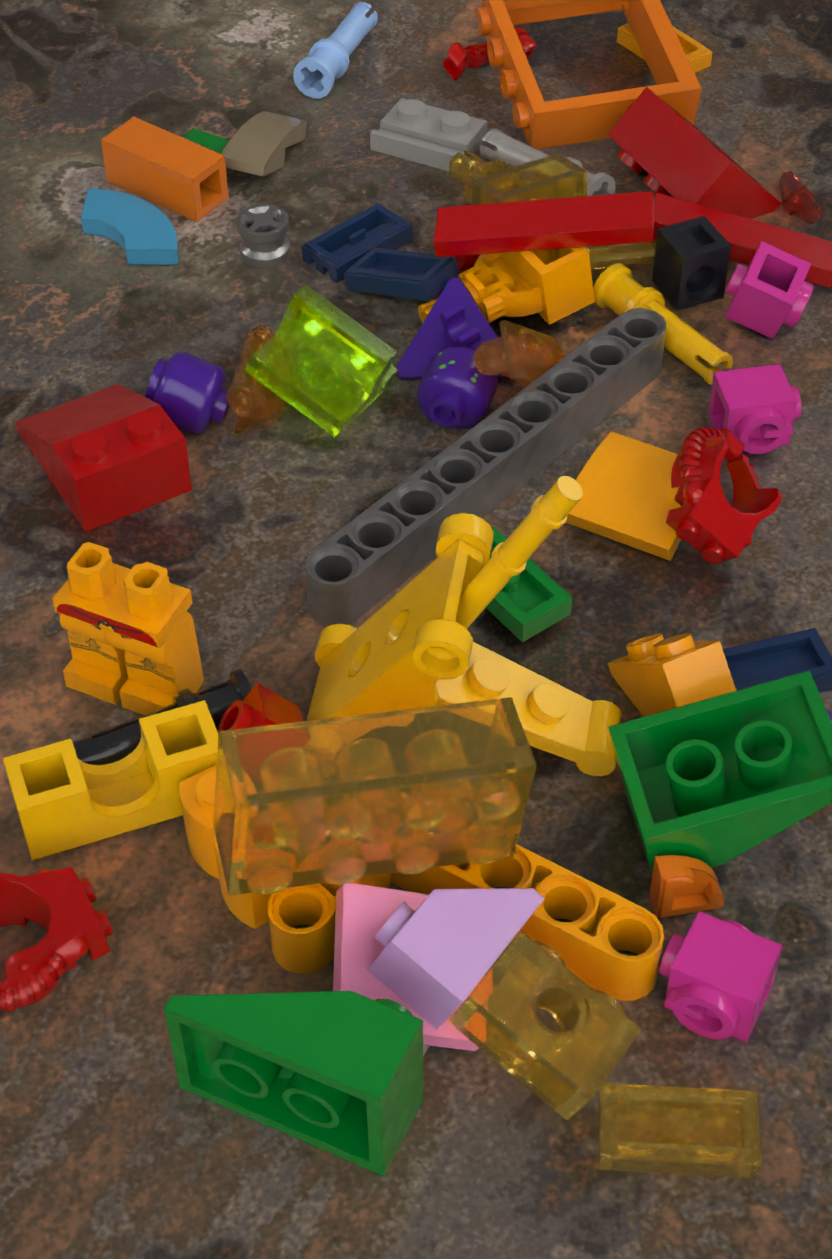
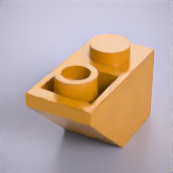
M659 633L637 639L626 645L628 655L607 663L611 676L643 717L736 691L720 641H694L691 633L680 634L664 639L663 634Z

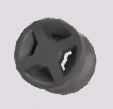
M257 204L247 207L240 212L237 217L238 233L242 237L239 243L240 258L243 262L251 267L260 269L273 268L286 262L290 257V240L286 236L289 230L288 214L285 210L276 205Z

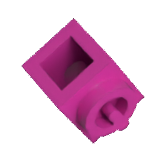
M761 241L748 267L738 263L727 284L724 293L733 298L724 317L771 339H774L782 324L794 328L814 288L813 284L804 281L811 263Z
M780 364L714 372L708 417L713 428L719 430L727 428L744 443L743 450L750 454H764L771 452L780 445L790 444V438L794 432L792 428L794 420H799L801 416V397L797 387L790 386Z
M698 911L686 937L674 933L663 955L659 974L669 978L664 1007L672 1010L678 1021L687 1029L700 1036L717 1040L733 1036L747 1043L773 987L783 945L752 933L738 922L720 920Z

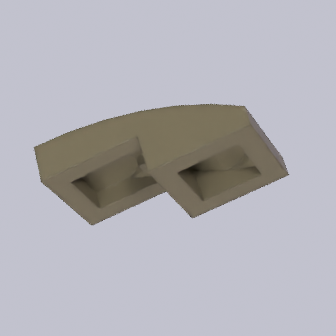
M267 111L256 114L238 129L223 149L221 154L225 156L226 168L259 176H265L283 168L285 148L305 140L307 120Z

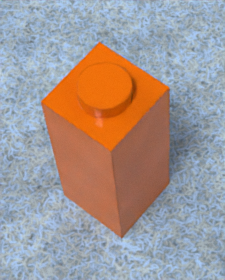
M132 117L101 139L107 182L195 222L229 198L225 156L136 117Z

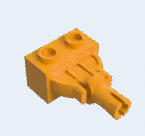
M584 247L481 254L473 268L457 276L488 323L503 316L522 317L539 313L550 325L595 303L589 252ZM437 299L418 306V313L422 324Z

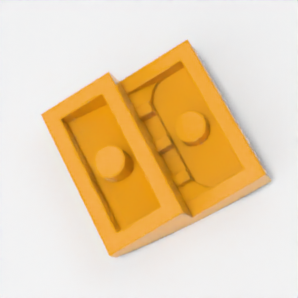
M611 431L596 448L578 475L576 481L583 489V496L567 514L565 523L671 561L681 541L676 535V531L666 523L669 510L682 507L674 500L679 487H671L672 467L678 454Z

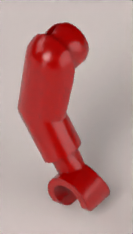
M514 27L528 59L534 53L533 51L537 49L536 42L528 36L529 32L521 27ZM487 40L468 45L465 48L459 42L453 43L450 46L448 57L443 60L442 66L454 81L460 78L466 67L473 69L490 64L487 53Z

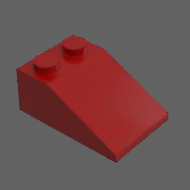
M120 384L107 387L15 422L18 433L85 532L192 490L186 439L160 404Z

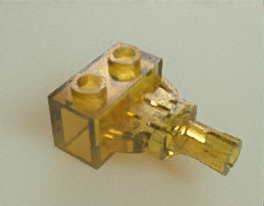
M466 150L464 154L460 152L455 154L449 164L450 175L455 180L464 184V197L472 205L528 201L534 198L542 200L587 196V171L559 153L514 167L511 164L505 165V162L499 158L485 162L474 152Z

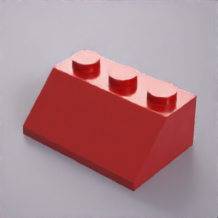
M647 87L608 133L622 148L617 157L637 174H640L645 169L649 174L643 181L656 193L667 196L671 194L674 198L749 219L774 212L781 205L778 199L701 130Z

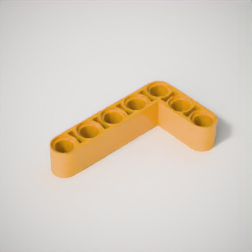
M374 781L363 785L354 792L273 891L268 901L272 953L280 966L296 974H310L321 970L334 958L336 892L343 882L388 888L393 883L408 892L428 895L434 889L533 888L545 899L509 945L620 1001L638 1000L647 996L654 989L658 979L664 942L663 926L658 918L647 909L398 784L388 781ZM338 875H349L346 877H337ZM555 919H568L573 922H560ZM298 925H311L302 929L293 928ZM618 951H630L638 955L627 956Z

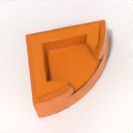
M655 856L649 899L654 915L657 918L709 911L724 907V897L715 872L708 864L688 856Z

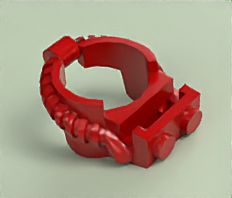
M700 427L686 436L681 450L674 461L671 472V487H679L674 500L682 507L669 510L666 523L676 531V535L680 539L687 541L697 549L704 560L709 563L720 564L721 562L738 558L743 548L752 544V533L760 520L776 511L781 503L782 493L778 488H761V485L758 484V475H755L753 471L755 468L748 462L750 459L747 454H742L744 443L727 428L719 430L711 427ZM724 458L727 460L726 466L731 474L733 483V500L731 505L725 498L720 483L721 463Z
M73 867L52 871L42 868L36 874L27 876L0 873V927L8 925L26 926L29 919L43 926L48 931L36 945L19 951L5 960L4 980L0 981V1014L2 1010L12 1012L15 1009L23 1008L44 999L59 984V979L64 972L77 967V960L85 956L87 950L92 961L110 952L106 937L113 935V930L108 917L103 909L95 912L91 904L96 902L93 888L87 877L78 879Z

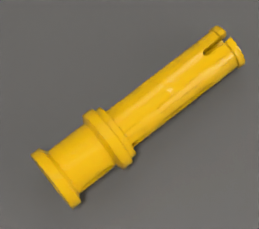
M622 263L611 265L595 281L593 286L595 304L600 308H610L618 315L631 309L642 308L655 311L663 316L667 323L664 348L704 378V381L712 385L714 372L723 371L717 366L719 363L727 369L732 368L733 357L729 353L722 351L666 308L662 293L653 287H643L632 278L631 270Z

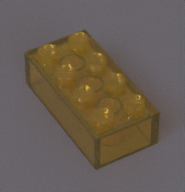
M512 697L219 731L213 826L228 895L253 892L267 895L277 893L289 887L325 882L346 884L361 877L397 872L418 874L433 867L469 862L482 865L495 862L501 858L513 857L537 765Z

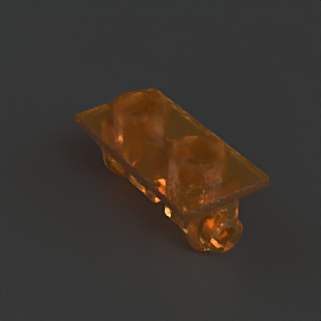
M503 320L499 322L502 336L482 343L475 351L474 361L477 369L482 374L488 376L501 374L515 379L521 385L527 387L562 360L565 354L555 337Z
M264 325L256 326L246 333L240 359L243 362L237 365L231 386L227 392V401L230 404L231 410L239 415L234 430L237 436L258 426L267 427L274 423L283 413L285 399L291 378L295 373V364L302 343L299 339L284 346L274 335L272 329Z

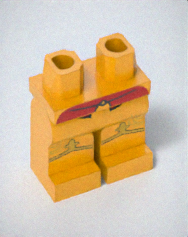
M91 542L82 544L67 563L68 579L52 598L55 612H58L60 616L61 627L68 631L72 659L63 669L66 687L114 705L121 698L122 708L142 715L172 705L173 697L178 696L179 691L188 688L192 693H196L204 682L194 621L192 615L187 612L193 604L191 590L170 583L167 568L150 562H144L142 564H135L132 569L112 563V557L109 554L108 548Z

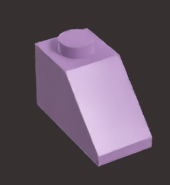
M533 888L434 889L416 911L403 902L383 925L374 938L384 945L385 948L367 970L434 1028L438 1029L465 1001L545 898Z

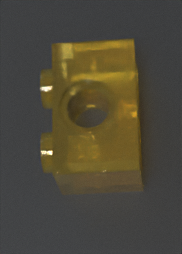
M522 931L516 935L448 1021L566 1120H569L596 1095L641 1031L639 1026L626 1017L624 1009L613 997L600 990H593L566 968L564 960L553 948L542 942L533 941ZM536 1008H541L551 1013L558 1022L560 1032H555L545 1027L537 1016Z

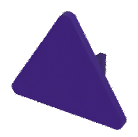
M452 278L448 281L396 366V376L399 379L421 380L431 359L440 350L453 346L471 348L481 353L495 369L497 379H511L516 375L517 371L515 363L458 278Z

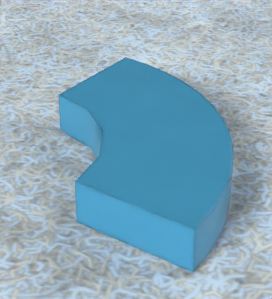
M87 189L81 215L83 233L105 236L114 240L125 250L127 264L130 265L179 264L177 235L171 221L161 210L151 203L127 193L106 189Z

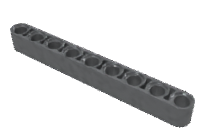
M642 308L631 309L620 314L314 549L307 557L305 564L308 608L311 617L316 622L325 626L333 624L348 625L356 621L437 555L436 543L440 525L444 519L459 513L474 514L484 518L655 380L662 369L667 324L664 317L655 311Z

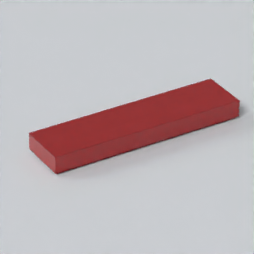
M653 191L438 207L433 241L436 257L653 242Z
M656 193L654 198L653 239H656L658 228L705 216L731 245L729 260L749 265L758 246L763 241L811 263L804 281L832 289L831 241Z

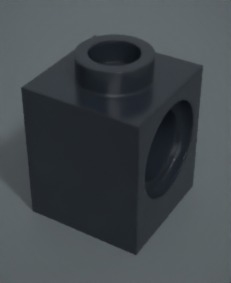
M705 216L658 228L652 282L677 311L724 298L731 245Z

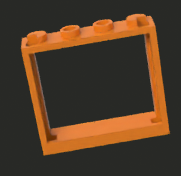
M482 0V6L475 9V14L479 21L478 34L479 36L486 37L491 67H497L500 73L502 96L504 99H510L513 106L512 113L515 128H522L529 146L538 150L611 138L608 133L646 87L544 102L513 25L623 10L656 82V85L646 87L695 125L702 87L660 0Z

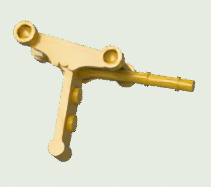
M569 476L558 478L545 495L539 496L533 502L530 513L507 540L501 542L493 549L491 558L494 532L490 524L474 514L459 513L447 517L440 525L436 543V554L438 556L436 560L359 628L346 624H333L324 628L320 633L315 651V661L320 670L305 723L310 743L291 764L290 770L306 780L328 781L335 778L338 774L345 748L376 732L406 730L413 725L414 718L418 717L421 711L426 710L429 712L433 709L442 714L576 762V766L585 774L605 776L612 773L616 767V758L608 727L621 723L622 713L617 705L605 700L591 701L473 642V638L468 631V627L513 576L519 575L525 569L526 561L552 531L564 525L567 520V514L583 496L581 485Z

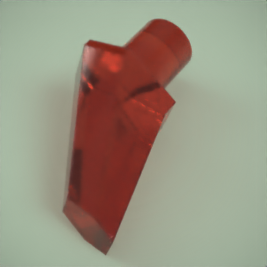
M790 170L783 173L779 180L783 208L790 216L798 214L808 224L816 223L823 215V208L814 201L816 195L794 172Z

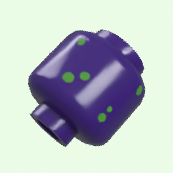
M452 346L440 350L431 359L419 382L417 390L419 407L428 419L442 427L473 428L484 418L498 386L496 371L488 359L471 348Z

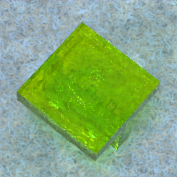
M305 285L294 294L276 335L251 356L245 372L336 438L391 384L398 371L391 364L397 351L309 286Z

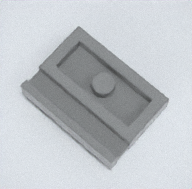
M401 98L380 121V129L378 131L373 129L370 132V150L457 174L460 171L461 162H467L484 142L482 139L487 133V121L471 117L461 111H448L426 105L420 100Z

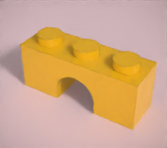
M203 700L139 719L141 739L138 746L128 756L114 763L91 765L82 762L77 758L72 739L4 757L3 762L31 860L40 859L183 816L179 782L221 761L226 762L225 749L206 701Z

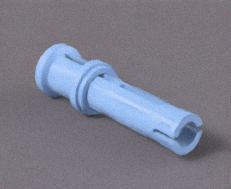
M365 2L355 4L330 37L316 41L309 51V57L300 60L293 72L294 82L299 91L305 96L313 99H321L327 96L334 86V81L342 77L347 71L350 62L349 56L368 32L377 24L378 16L376 10L368 18L365 16L372 7L370 4Z

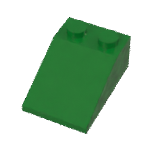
M810 670L608 727L620 778L651 876L655 856H688L703 861L711 868L721 866L832 803V723Z
M352 991L176 995L170 997L164 1007V1013L179 1087L385 1176L424 1100L422 1019L414 1017L409 1010L395 1001L384 998L372 1000Z

